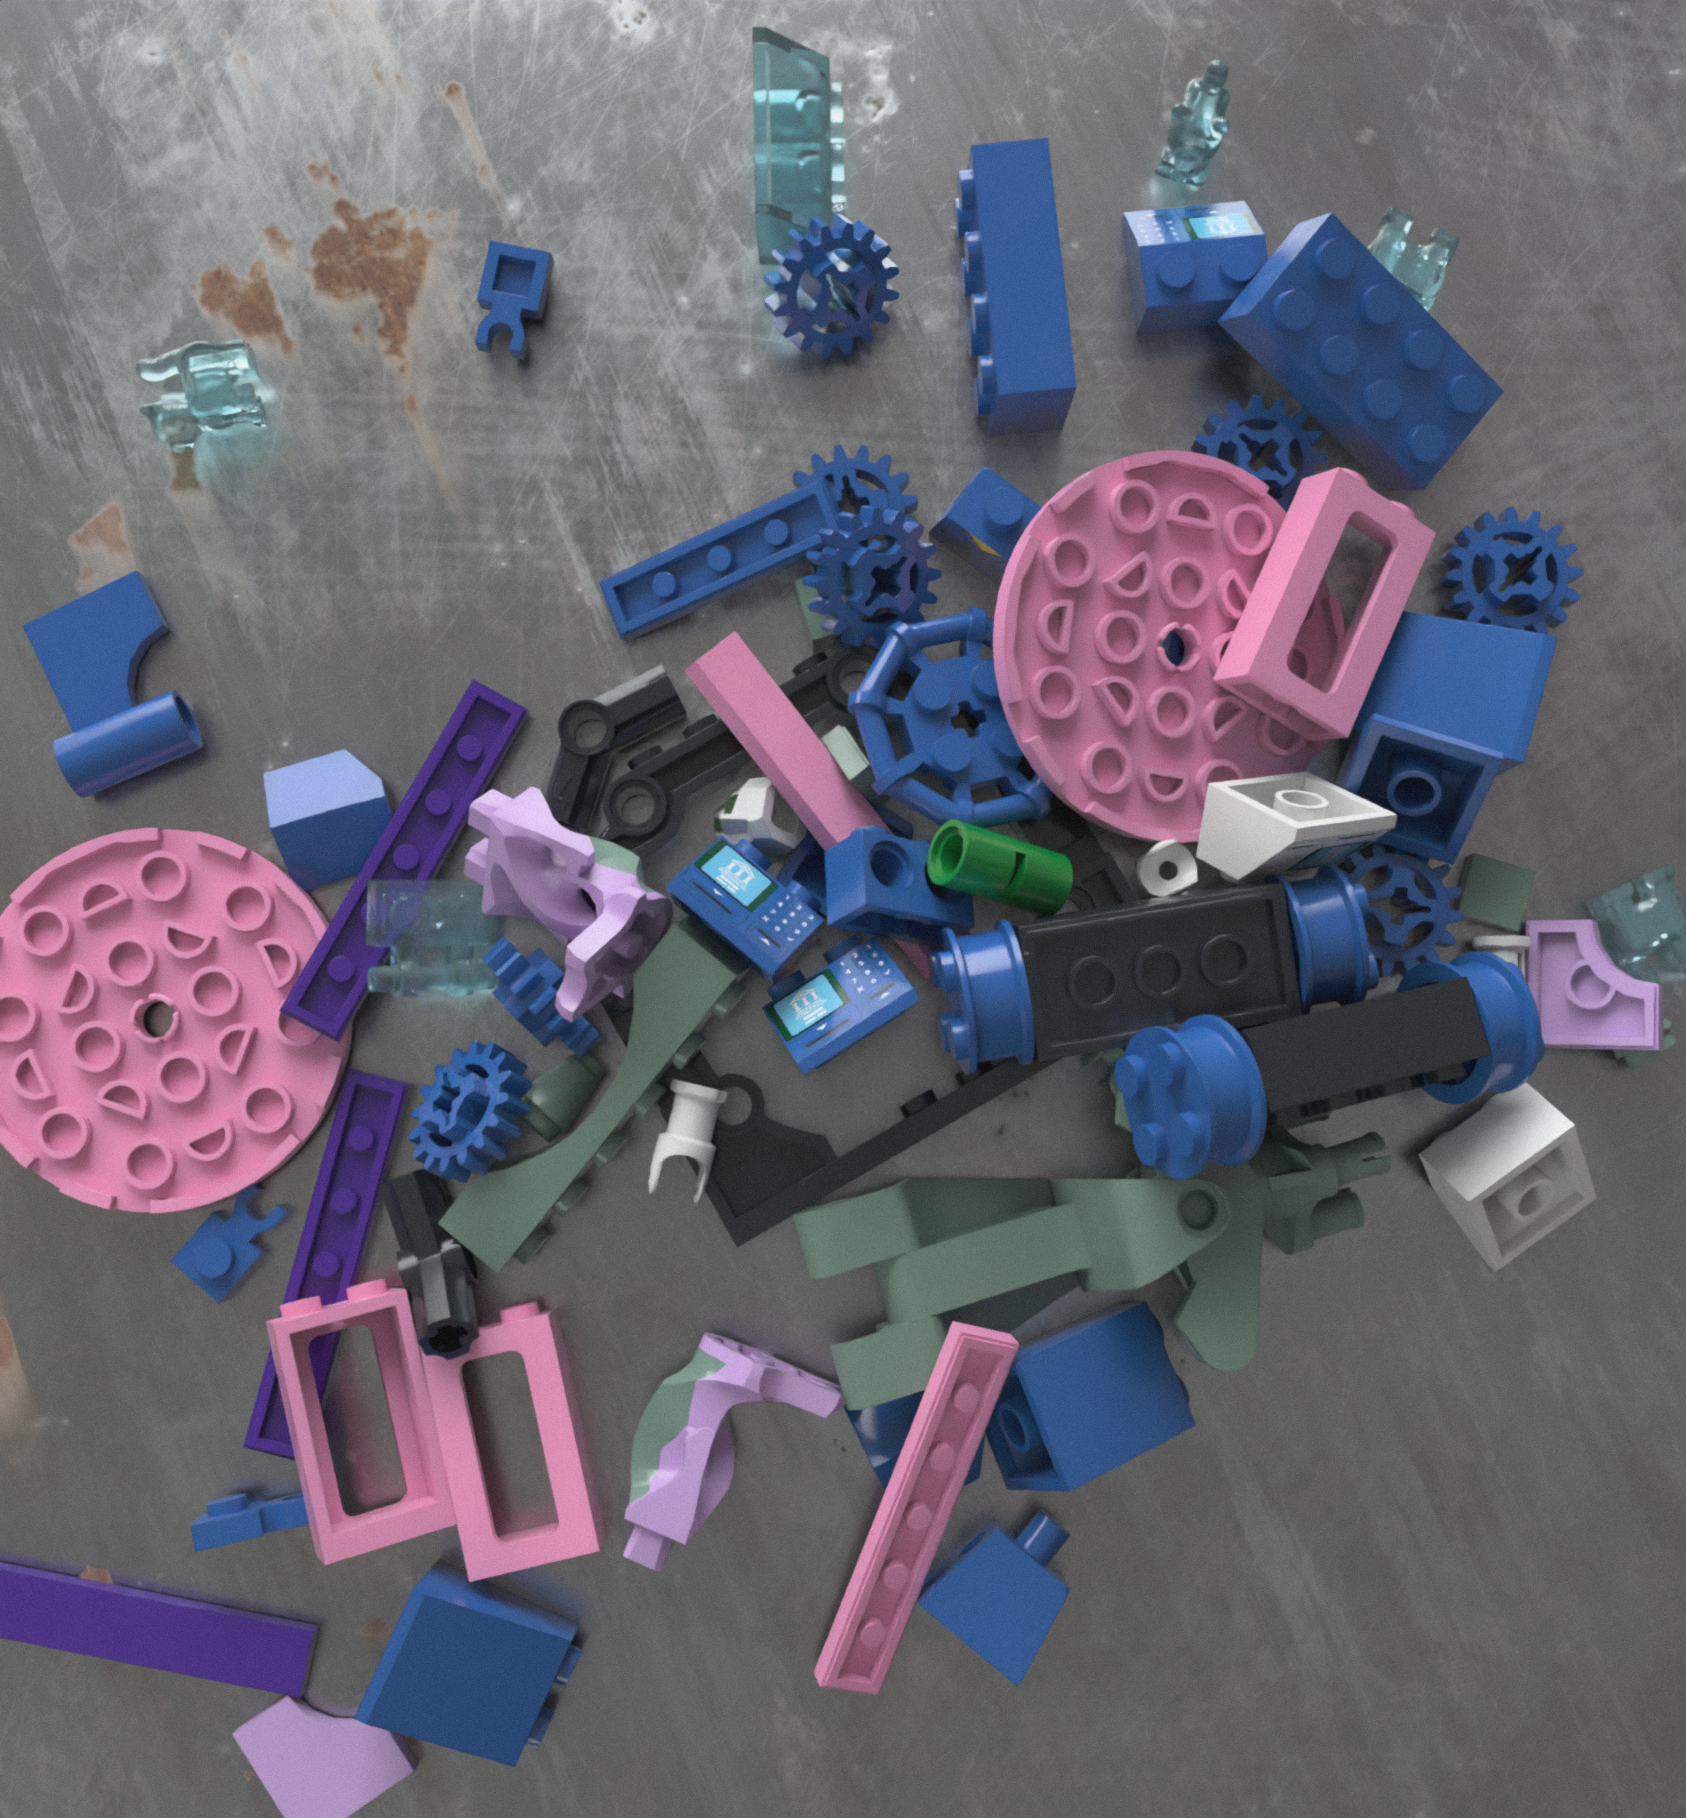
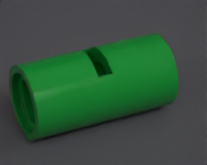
M949 820L938 829L931 841L927 855V872L933 883L1042 917L1056 914L1065 904L1072 888L1073 869L1070 860L1065 855L959 820Z

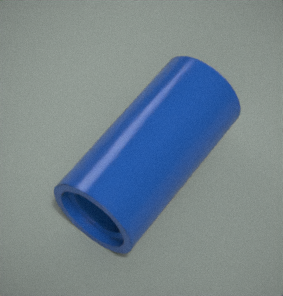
M172 690L54 741L53 748L56 760L66 781L79 797L86 798L203 748V740L189 706L176 690Z

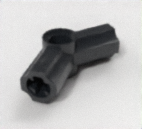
M662 664L592 700L582 699L572 702L563 710L558 720L557 730L559 737L541 788V793L549 806L553 818L561 826L588 832L611 759L622 748L687 716V712ZM589 719H597L606 724V732L602 741L597 745L581 747L575 743V731L582 722Z
M420 1169L379 1184L400 1250L397 1251L398 1269L408 1297L413 1304L415 1331L421 1349L425 1356L436 1355L446 1360L469 1353L470 1345L480 1336L472 1286L479 1283V1275L473 1253L438 1224L449 1210L443 1183L440 1182L439 1176L425 1169Z

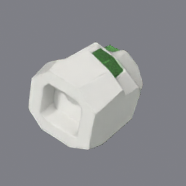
M767 777L751 778L744 785L738 786L727 802L719 807L712 816L715 828L714 835L717 839L723 836L734 846L741 839H745L765 856L789 853L805 838L806 834L804 823Z

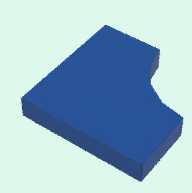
M137 570L22 625L73 732L138 705L134 691L138 664L149 646L170 630L144 576Z

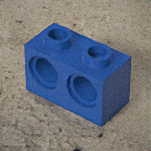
M866 826L853 830L849 837L825 851L827 926L935 948L939 946L941 929L951 928L957 937L975 928L973 895L946 888L931 881L927 872V855L932 839L910 840L890 835L889 830L883 827Z

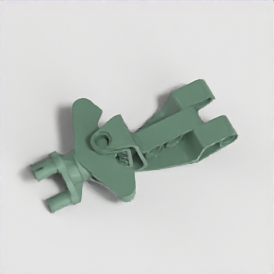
M1114 1066L1110 1074V1089L1116 1097L1115 1125L1133 1135L1124 1106L1123 1094L1115 1080ZM1329 1111L1266 1128L1259 1150L1249 1161L1235 1166H1224L1210 1161L1200 1174L1188 1179L1171 1178L1163 1174L1154 1165L1147 1166L1142 1162L1140 1167L1129 1172L1124 1179L903 1178L794 1213L793 1219L810 1279L830 1277L872 1264L888 1321L875 1325L877 1332L849 1342L829 1345L847 1410L873 1407L926 1390L952 1321L1010 1333L1078 1286H1080L1083 1293L1138 1289L1159 1279L1172 1269L1175 1270L1187 1292L1173 1319V1323L1185 1337L1186 1346L1192 1356L1211 1369L1225 1373L1237 1372L1249 1364L1255 1355L1257 1347L1263 1230L1284 1253L1292 1255L1311 1249L1314 1245V1240L1351 1228L1362 1227L1364 1224V1212L1355 1192L1351 1193V1188L1349 1187L1342 1188L1339 1191L1338 1189L1339 1186L1377 1174L1388 1173L1391 1168L1390 1155L1379 1158L1375 1156L1363 1158V1156L1388 1149L1386 1143L1377 1132L1372 1131L1362 1137L1325 1148L1318 1143L1314 1145L1305 1144L1288 1132V1130L1310 1123L1328 1120L1332 1112Z

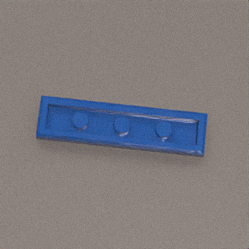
M821 477L599 581L620 639L629 642L807 560V551L822 552L826 545L821 540L818 531L821 528L840 531L837 514L841 512L829 481Z

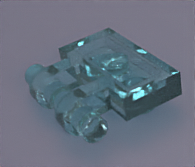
M368 880L366 945L372 947H391L390 966H371L367 974L369 990L371 992H392L396 998H415L419 996L421 991L447 990L451 997L472 996L475 990L496 989L499 978L486 964H475L473 960L474 946H494L498 942V915H485L481 911L484 886L474 880ZM446 946L445 965H420L418 961L419 947Z

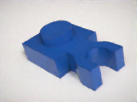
M490 240L477 301L481 309L491 311L478 326L475 344L479 351L491 353L494 337L498 333L509 332L513 335L509 347L512 357L525 360L528 339L523 327L525 317L536 320L542 319L554 266L551 252Z
M259 1183L247 1187L238 1194L234 1204V1211L230 1218L221 1210L213 1211L170 1261L217 1303L227 1301L269 1252L256 1241L260 1235L282 1225L292 1213L284 1204H280L273 1208L267 1218L262 1219L258 1217L253 1210V1203L265 1190Z
M302 1492L271 1501L261 1500L253 1503H248L247 1494H237L206 1503L207 1513L199 1515L190 1526L195 1552L263 1537L265 1533L309 1525Z

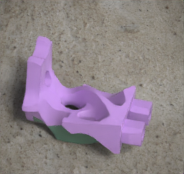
M530 787L514 799L495 789H491L474 800L469 807L468 824L489 837L488 839L484 838L470 848L469 853L465 857L464 875L484 886L481 911L485 915H510L531 919L548 929L564 947H567L565 956L566 971L563 982L556 994L555 1007L560 1016L573 1022L610 992L621 998L627 996L633 988L634 973L667 933L673 915L672 902L667 897L645 885L640 857L613 842L574 833L562 827L553 818L549 806L538 788ZM582 888L589 893L594 901L596 912H594L586 900Z
M705 1332L692 1361L680 1372L663 1381L651 1398L637 1427L632 1447L630 1499L624 1519L635 1523V1527L623 1556L660 1572L674 1541L687 1545L718 1505L730 1487L735 1469L736 1449L729 1423V1409L733 1405L741 1403H785L827 1418L830 1413L834 1414L846 1404L841 1386L775 1358L773 1354L762 1349L753 1348L734 1340Z

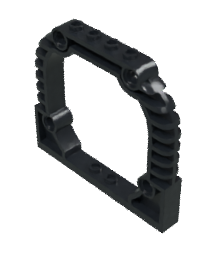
M857 646L844 649L829 658L825 652H819L795 666L792 670L795 677L778 687L816 735L826 729L831 731L840 725L841 727L845 726L855 738L862 739L855 715L847 710L848 694L843 691L840 682L850 672L863 671L867 673L878 652L867 647ZM902 666L899 668L886 692L888 697L900 701L906 698L914 681V678ZM959 710L956 718L951 720L953 728H964L969 738L976 737L975 729L979 726L977 719L974 715L969 714L968 711ZM715 714L705 716L688 726L682 732L685 740L664 752L661 746L657 745L633 757L627 763L630 771L612 782L604 795L603 811L609 825L601 832L598 838L613 842L639 856L643 870L667 856L681 843L689 828L690 808L692 805L759 768L722 719L718 720ZM885 723L887 730L897 725L896 723ZM1023 755L1016 769L1031 781L1035 771ZM999 784L987 787L994 800L1007 797ZM645 794L653 798L655 802L654 811L647 821L640 824H630L623 820L622 807L631 796ZM1053 794L1049 802L1051 807L1050 813L1040 821L1035 822L1028 818L1008 823L1017 840L1063 854L1070 860L1073 869V883L1068 898L1075 901L1081 910L1138 901L1109 851L1106 853L1103 851L1086 820L1063 803L1055 794ZM582 888L586 900L594 912H596L594 901L589 893ZM1032 914V918L1042 917ZM633 988L624 998L610 992L600 1000L626 1048L634 1010ZM703 1048L699 1050L682 1070L673 1064L658 1083L667 1090L658 1101V1105L661 1108L659 1111L668 1125L675 1092L670 1089L672 1079L722 1091L731 1087H739L750 1096L752 1111L748 1119L738 1125L728 1124L717 1114L711 1143L716 1147L708 1183L705 1187L706 1194L738 1248L793 1216L794 1213L805 1209L1062 1058L1041 1062L1033 1059L1031 1064L1021 1065L1016 1056L1009 1057L995 1066L990 1061L979 1062L974 1074L966 1075L962 1070L954 1075L960 1085L959 1087L940 1098L936 1097L932 1088L898 1107L904 1119L840 1156L836 1155L826 1135L803 1131L767 1116V1101L763 1089L756 1081L741 1074H725L720 1076ZM685 1156L698 1178L699 1164L695 1158Z

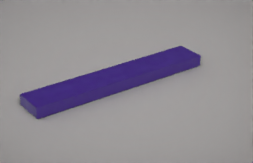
M474 679L472 680L279 1010L281 1013L340 1043L467 823L470 805L474 800L483 795L529 715L528 709Z
M347 1068L283 1304L314 1296H320L322 1306L348 1300L346 1288L360 1283L383 1199L379 1184L385 1183L388 1180L414 1084L354 1068ZM347 1328L316 1336L309 1343L308 1352L322 1416L325 1412ZM270 1347L243 1447L296 1461L272 1349Z
M0 1562V1638L298 1698L306 1691L319 1625Z

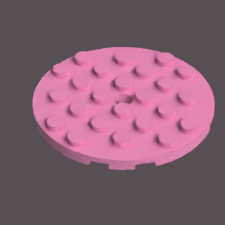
M1180 450L1151 451L1134 454L1101 465L1079 476L1062 488L1040 509L1017 542L1003 575L994 615L993 657L999 697L1010 729L1030 766L1044 784L1063 803L1083 818L1103 829L1147 842H1161L1170 839H1176V843L1199 841L1208 783L1304 772L1314 754L1322 753L1328 740L1309 741L1212 681L1287 512L1267 493L1270 487L1242 468L1205 454ZM1325 576L1321 580L1287 658L1289 670L1320 691L1345 636V625L1339 595H1330ZM1170 631L1177 633L1184 644L1185 653L1183 660L1176 667L1166 657L1164 648L1159 647L1160 642L1166 639Z
M141 828L100 836L71 848L35 871L10 895L12 902L0 916V1143L19 1164L26 1169L31 1168L43 1179L60 1188L59 1192L81 1202L108 1210L165 1213L193 1209L217 1203L237 1195L247 1187L263 1181L283 1166L305 1144L324 1118L341 1084L349 1056L352 1022L340 1043L279 1011L329 926L325 916L312 898L288 874L256 852L221 837L200 831ZM163 1001L175 1011L173 1023L165 1037L155 1038L144 1028V1013L153 1003Z

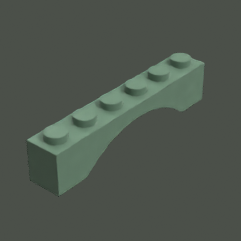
M692 916L674 923L633 975L634 1010L627 1048L614 1081L596 1109L572 1134L560 1142L530 1154L505 1158L502 1161L497 1160L488 1166L486 1175L482 1177L476 1174L438 1224L496 1274L500 1273L515 1259H518L523 1265L527 1264L550 1236L542 1228L555 1211L564 1217L587 1191L588 1186L581 1181V1178L593 1163L601 1169L604 1168L627 1141V1138L619 1131L629 1118L634 1114L642 1120L665 1094L667 1089L658 1082L669 1068L674 1064L678 1069L682 1070L705 1044L706 1039L698 1032L714 1014L720 1020L724 1019L743 997L747 989L739 981L750 969L751 965Z

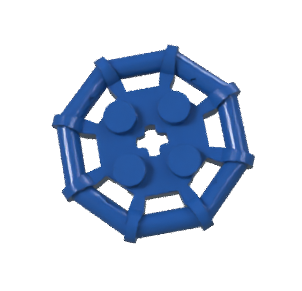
M970 606L967 613L909 625L897 621L885 630L886 640L858 690L848 695L847 710L855 715L875 778V782L871 786L879 796L886 793L940 826L949 820H959L983 829L1028 818L1038 822L1050 813L1051 807L1049 802L1054 793L1044 784L1036 772L1030 781L1016 769L1024 754L1015 740L1003 710L994 671V660H983L980 658L983 645L993 650L994 620L986 616L984 608ZM961 640L959 657L931 663L922 649ZM901 666L914 678L910 690L903 701L886 695ZM959 710L968 711L969 714L974 715L977 719L979 726L975 729L976 737L969 738L964 728H953L951 720L956 718ZM885 723L897 724L907 755L898 762ZM916 770L924 775H927L929 772L944 780L941 785L950 790L949 799H946L910 776ZM999 784L1007 796L973 805L971 790Z

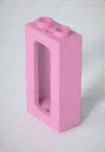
M1338 467L1303 478L1212 681L1309 741L1348 738L1436 532L1418 521L1415 512L1408 506L1399 502L1389 501L1368 487L1366 478L1353 470ZM1348 523L1381 545L1383 549L1320 691L1293 674L1288 668L1287 658L1343 530Z
M385 1279L346 1288L348 1300L322 1306L320 1296L304 1298L280 1305L282 1317L266 1321L315 1553L324 1565L457 1524L407 1291L397 1287L387 1289ZM356 1325H365L372 1333L404 1479L405 1494L395 1504L359 1515L349 1516L344 1513L308 1347L311 1340L316 1336Z
M537 1301L500 1309L501 1321L478 1326L480 1336L470 1345L469 1353L457 1358L446 1360L436 1355L425 1356L419 1345L469 1582L598 1552L607 1538L557 1308L540 1312ZM507 1351H516L522 1355L525 1362L559 1522L497 1536L463 1382L462 1367L469 1360Z

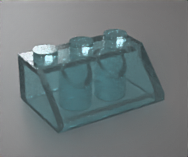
M752 27L755 219L760 265H779L780 263L771 254L774 249L790 251L793 244L790 241L788 232L791 229H795L805 237L811 233L810 220L812 217L817 216L830 228L835 214L845 216L844 202H832V181H844L843 142H831V122H843L842 83H830L829 57L767 27Z

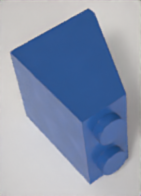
M1403 611L1349 737L1339 738V741L1351 744L1354 735L1373 714H1378L1503 752V761L1496 774L1498 776L1525 761L1558 638L1543 633Z
M1147 1301L1112 1305L1019 1343V1348L986 1428L988 1442L1007 1490L1070 1492L1196 1426L1188 1406L1189 1394L1187 1388L1174 1371L1164 1346L1163 1328L1156 1316L1151 1313Z
M438 1559L413 1588L353 1719L369 1726L515 1767L525 1745L534 1750L539 1748L555 1712L543 1706L553 1683L566 1688L582 1652V1649L571 1645L580 1624L484 1579L469 1582L467 1571Z

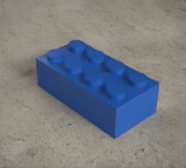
M1048 138L971 145L968 170L958 171L957 175L958 198L954 199V221L957 238L964 237L965 258H961L960 261L962 292L964 297L971 296L972 318H967L970 357L978 356V378H974L973 383L977 417L987 416L989 437L1062 430L1077 386Z
M1332 212L1298 223L1217 321L1387 491L1424 490L1504 392Z

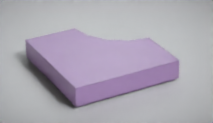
M1526 920V936L1531 937V947L1526 950L1525 983L1530 991H1532V996L1538 1009L1545 1048L1663 1051L1664 986L1636 980L1617 968L1602 947L1597 921Z
M285 1695L239 1726L232 1733L284 1818H347L413 1773L419 1765L400 1734L366 1725L353 1718H333L310 1708L301 1697Z

